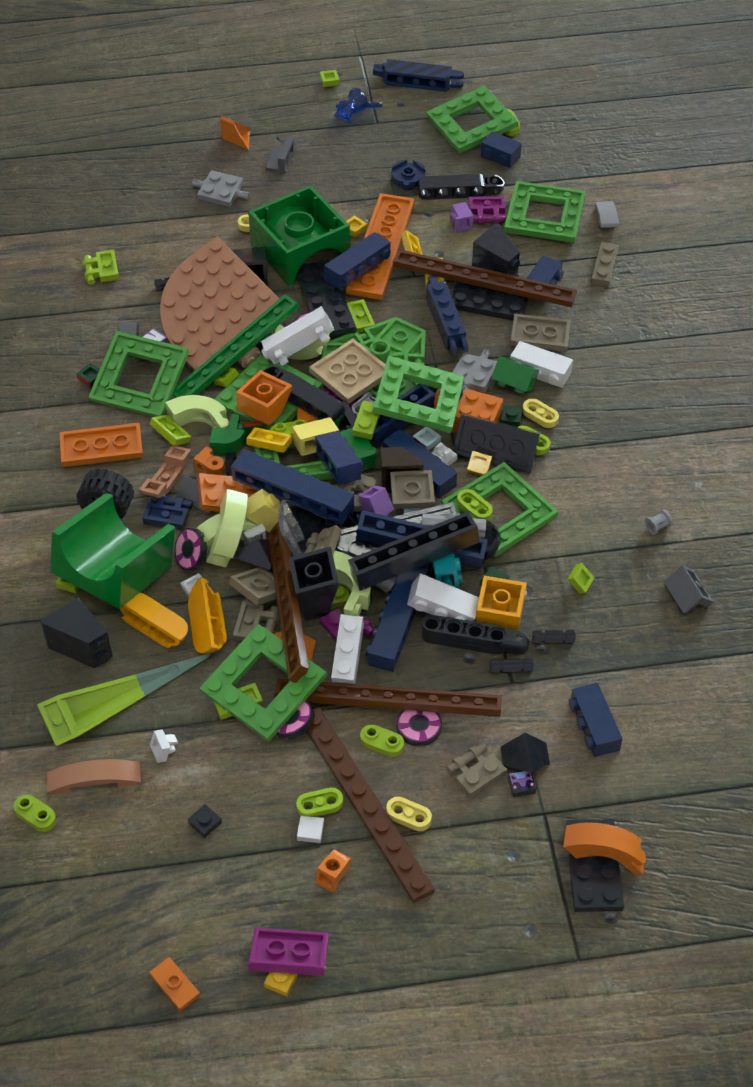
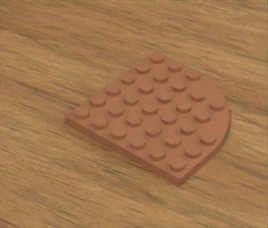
M217 236L183 261L168 279L160 303L161 322L169 344L188 348L189 354L185 363L195 371L279 298Z

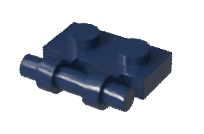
M165 495L161 498L151 496V503L148 502L142 518L143 523L162 527L170 524L175 529L184 530L189 515L188 509L192 508L193 501L185 500L184 497L171 498Z

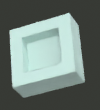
M424 427L413 435V439L419 444L424 445L428 451L441 442V436L429 427Z

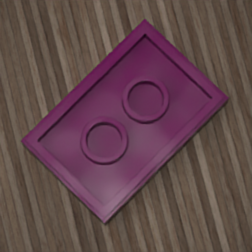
M255 927L248 970L324 976L329 933Z

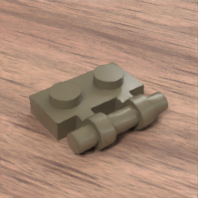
M334 525L323 529L320 534L312 533L311 538H308L306 543V552L303 554L330 546L334 554L342 529Z
M243 600L234 629L233 640L242 642L261 621H266V627L264 628L274 634V627L279 620L278 607L272 606L270 611H264V603L257 606L251 601Z
M483 742L478 746L473 745L468 749L467 753L461 757H455L452 759V763L446 766L449 774L455 771L460 773L456 777V783L469 798L503 777L507 772V769L493 753L486 758L482 755V753L488 750ZM474 760L477 764L468 769L466 764Z

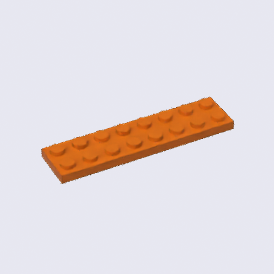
M380 193L364 239L376 232L391 242L390 257L351 282L350 285H347L346 294L383 300L393 270V259L402 243L401 233L407 228L415 204L414 198Z

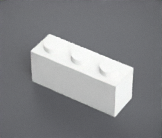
M519 341L510 356V359L539 369L536 379L563 388L572 372L573 359Z
M420 574L412 583L407 605L431 615L474 621L479 597Z
M342 614L340 616L331 676L333 683L356 684L364 629L363 617Z

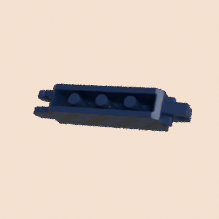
M387 59L386 63L374 64L373 75L384 78V83L391 86L446 92L449 91L450 87L462 88L464 85V81L460 80L464 77V73L452 70V66Z
M429 276L426 287V300L445 349H450L452 355L457 354V347H461L463 352H468L466 331L445 281L438 282L436 276Z

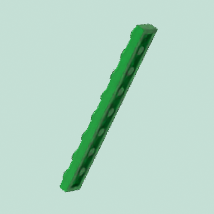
M284 294L178 384L172 396L177 398L187 395H198L299 309L298 303Z

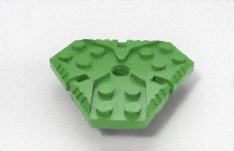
M394 317L364 328L363 334L359 335L356 331V333L347 334L328 341L323 346L322 358L351 339H355L384 364H386L388 356L424 365L426 330L398 317ZM402 379L398 397L419 383ZM380 383L367 392H370L376 398Z

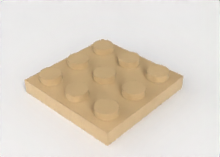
M351 339L311 365L309 372L349 404L381 383L386 364L355 339Z

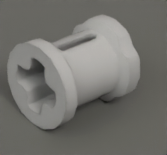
M663 509L658 515L647 517L645 525L647 530L652 535L658 533V530L664 527H671L673 520L669 512Z

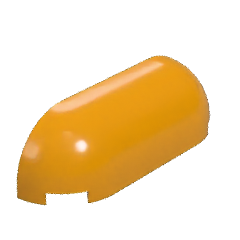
M200 577L193 585L189 594L188 611L195 650L202 654H210L222 648L223 644L226 643L227 635L220 595L218 592L214 593L207 585L208 580Z
M143 593L137 594L120 608L124 615L121 618L126 623L166 648L178 646L187 635L188 625L182 617Z

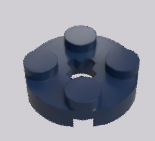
M401 160L392 166L391 180L396 185L401 186L403 190H411L412 187L418 186L419 178L426 176L424 165L418 161L413 160V163H407V160Z

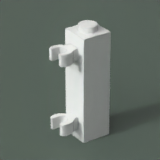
M321 306L262 340L264 349L261 351L267 360L270 359L273 364L280 362L281 366L289 362L287 357L318 339H321L322 343L328 340L327 334L334 331V327Z

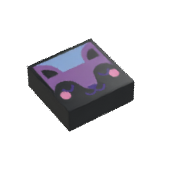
M517 771L508 773V781L513 797L536 793L532 772Z

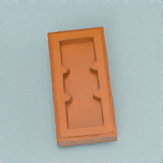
M170 957L149 972L150 977L180 1012L200 997V992Z

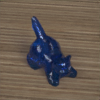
M352 88L349 92L348 100H341L337 103V111L334 117L343 118L350 123L352 114L360 113L367 108H380L383 105L378 102H369L362 89Z

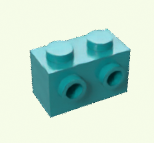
M454 553L433 561L436 580L460 589L459 584L463 583L459 558H455Z

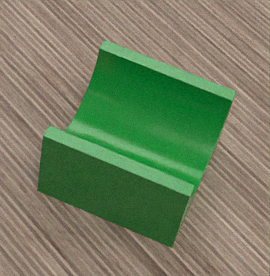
M311 185L248 211L252 247H263L266 262L288 286L295 284V277L300 266L315 252L325 248H332L340 255L350 248V225Z
M105 493L52 531L50 572L120 609L172 567L175 527L167 524L151 538H141L132 533L122 523L115 510L113 495Z

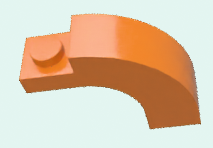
M578 823L566 826L563 847L576 859L588 856H605L619 861L634 875L643 874L646 855L641 849V839L635 834L616 826L601 823Z

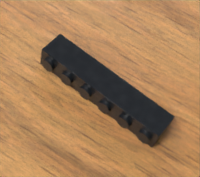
M469 511L349 559L351 576L359 591L479 543L478 526Z

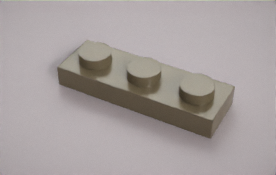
M601 242L591 284L610 286L619 245Z

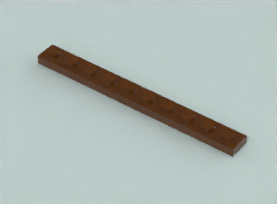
M398 249L393 259V267L572 308L577 296V290L400 249Z
M278 521L269 532L268 541L288 680L297 683L308 672L309 664L299 603L288 559L291 557L287 527L286 523Z
M278 678L274 698L290 682L288 679ZM321 682L306 701L309 703L501 717L502 695Z
M320 707L315 709V718H312V725L306 732L414 904L433 894L435 888L326 716Z

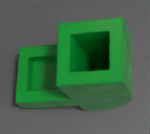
M240 414L231 415L229 429L212 428L209 444L213 450V456L225 457L227 452H235L237 454L245 447V430L243 429V423H240Z

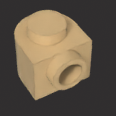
M254 346L237 362L243 368H247L261 353Z

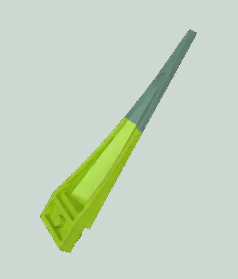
M204 654L132 676L60 694L37 704V707L55 747H58L80 737L209 658L210 654Z

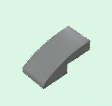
M613 201L595 202V210L598 213V223L601 228L619 227L618 215Z

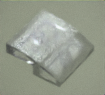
M283 500L279 507L278 517L280 531L293 556L301 555L302 552L298 542L305 539L286 500Z

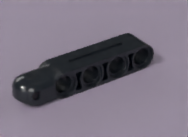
M495 174L424 176L419 178L417 185L421 199L437 200L499 194L504 190L505 182Z
M276 365L263 370V372L291 384L292 390L287 401L315 418L321 420L330 417L335 422L345 412V408L339 400L295 374Z
M427 615L422 620V639L427 643L489 654H501L504 652L522 655L529 649V639L521 631L438 615ZM520 636L522 640H517L516 637Z

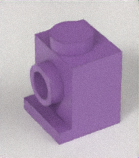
M466 202L452 205L450 220L452 224H455V233L473 229V214Z

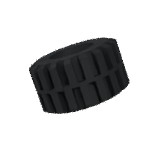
M97 468L88 471L76 495L80 508H86L105 493L113 495L115 510L119 518L123 519L133 499L134 490L132 484L126 478H123L121 474H117L112 470L109 471L103 468L100 470Z

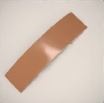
M172 445L164 455L163 465L152 479H146L140 487L139 493L156 498L165 496L180 478L189 460L191 449Z
M103 759L83 761L56 768L47 772V795L71 793V788L110 783H117L118 787L141 785L140 762Z

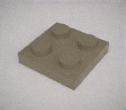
M432 470L390 472L392 505L394 509L435 507Z
M258 567L230 576L229 584L257 606L277 599L274 576L265 568Z

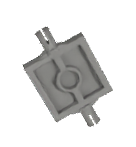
M211 170L204 181L196 179L192 181V186L200 188L197 194L199 200L231 207L238 197L248 200L250 196L249 192L240 191L244 184V180L241 177Z
M484 349L480 356L463 353L452 373L464 376L460 398L463 396L465 389L485 393L493 379L491 377L497 361L488 359L491 354L488 349L487 351Z

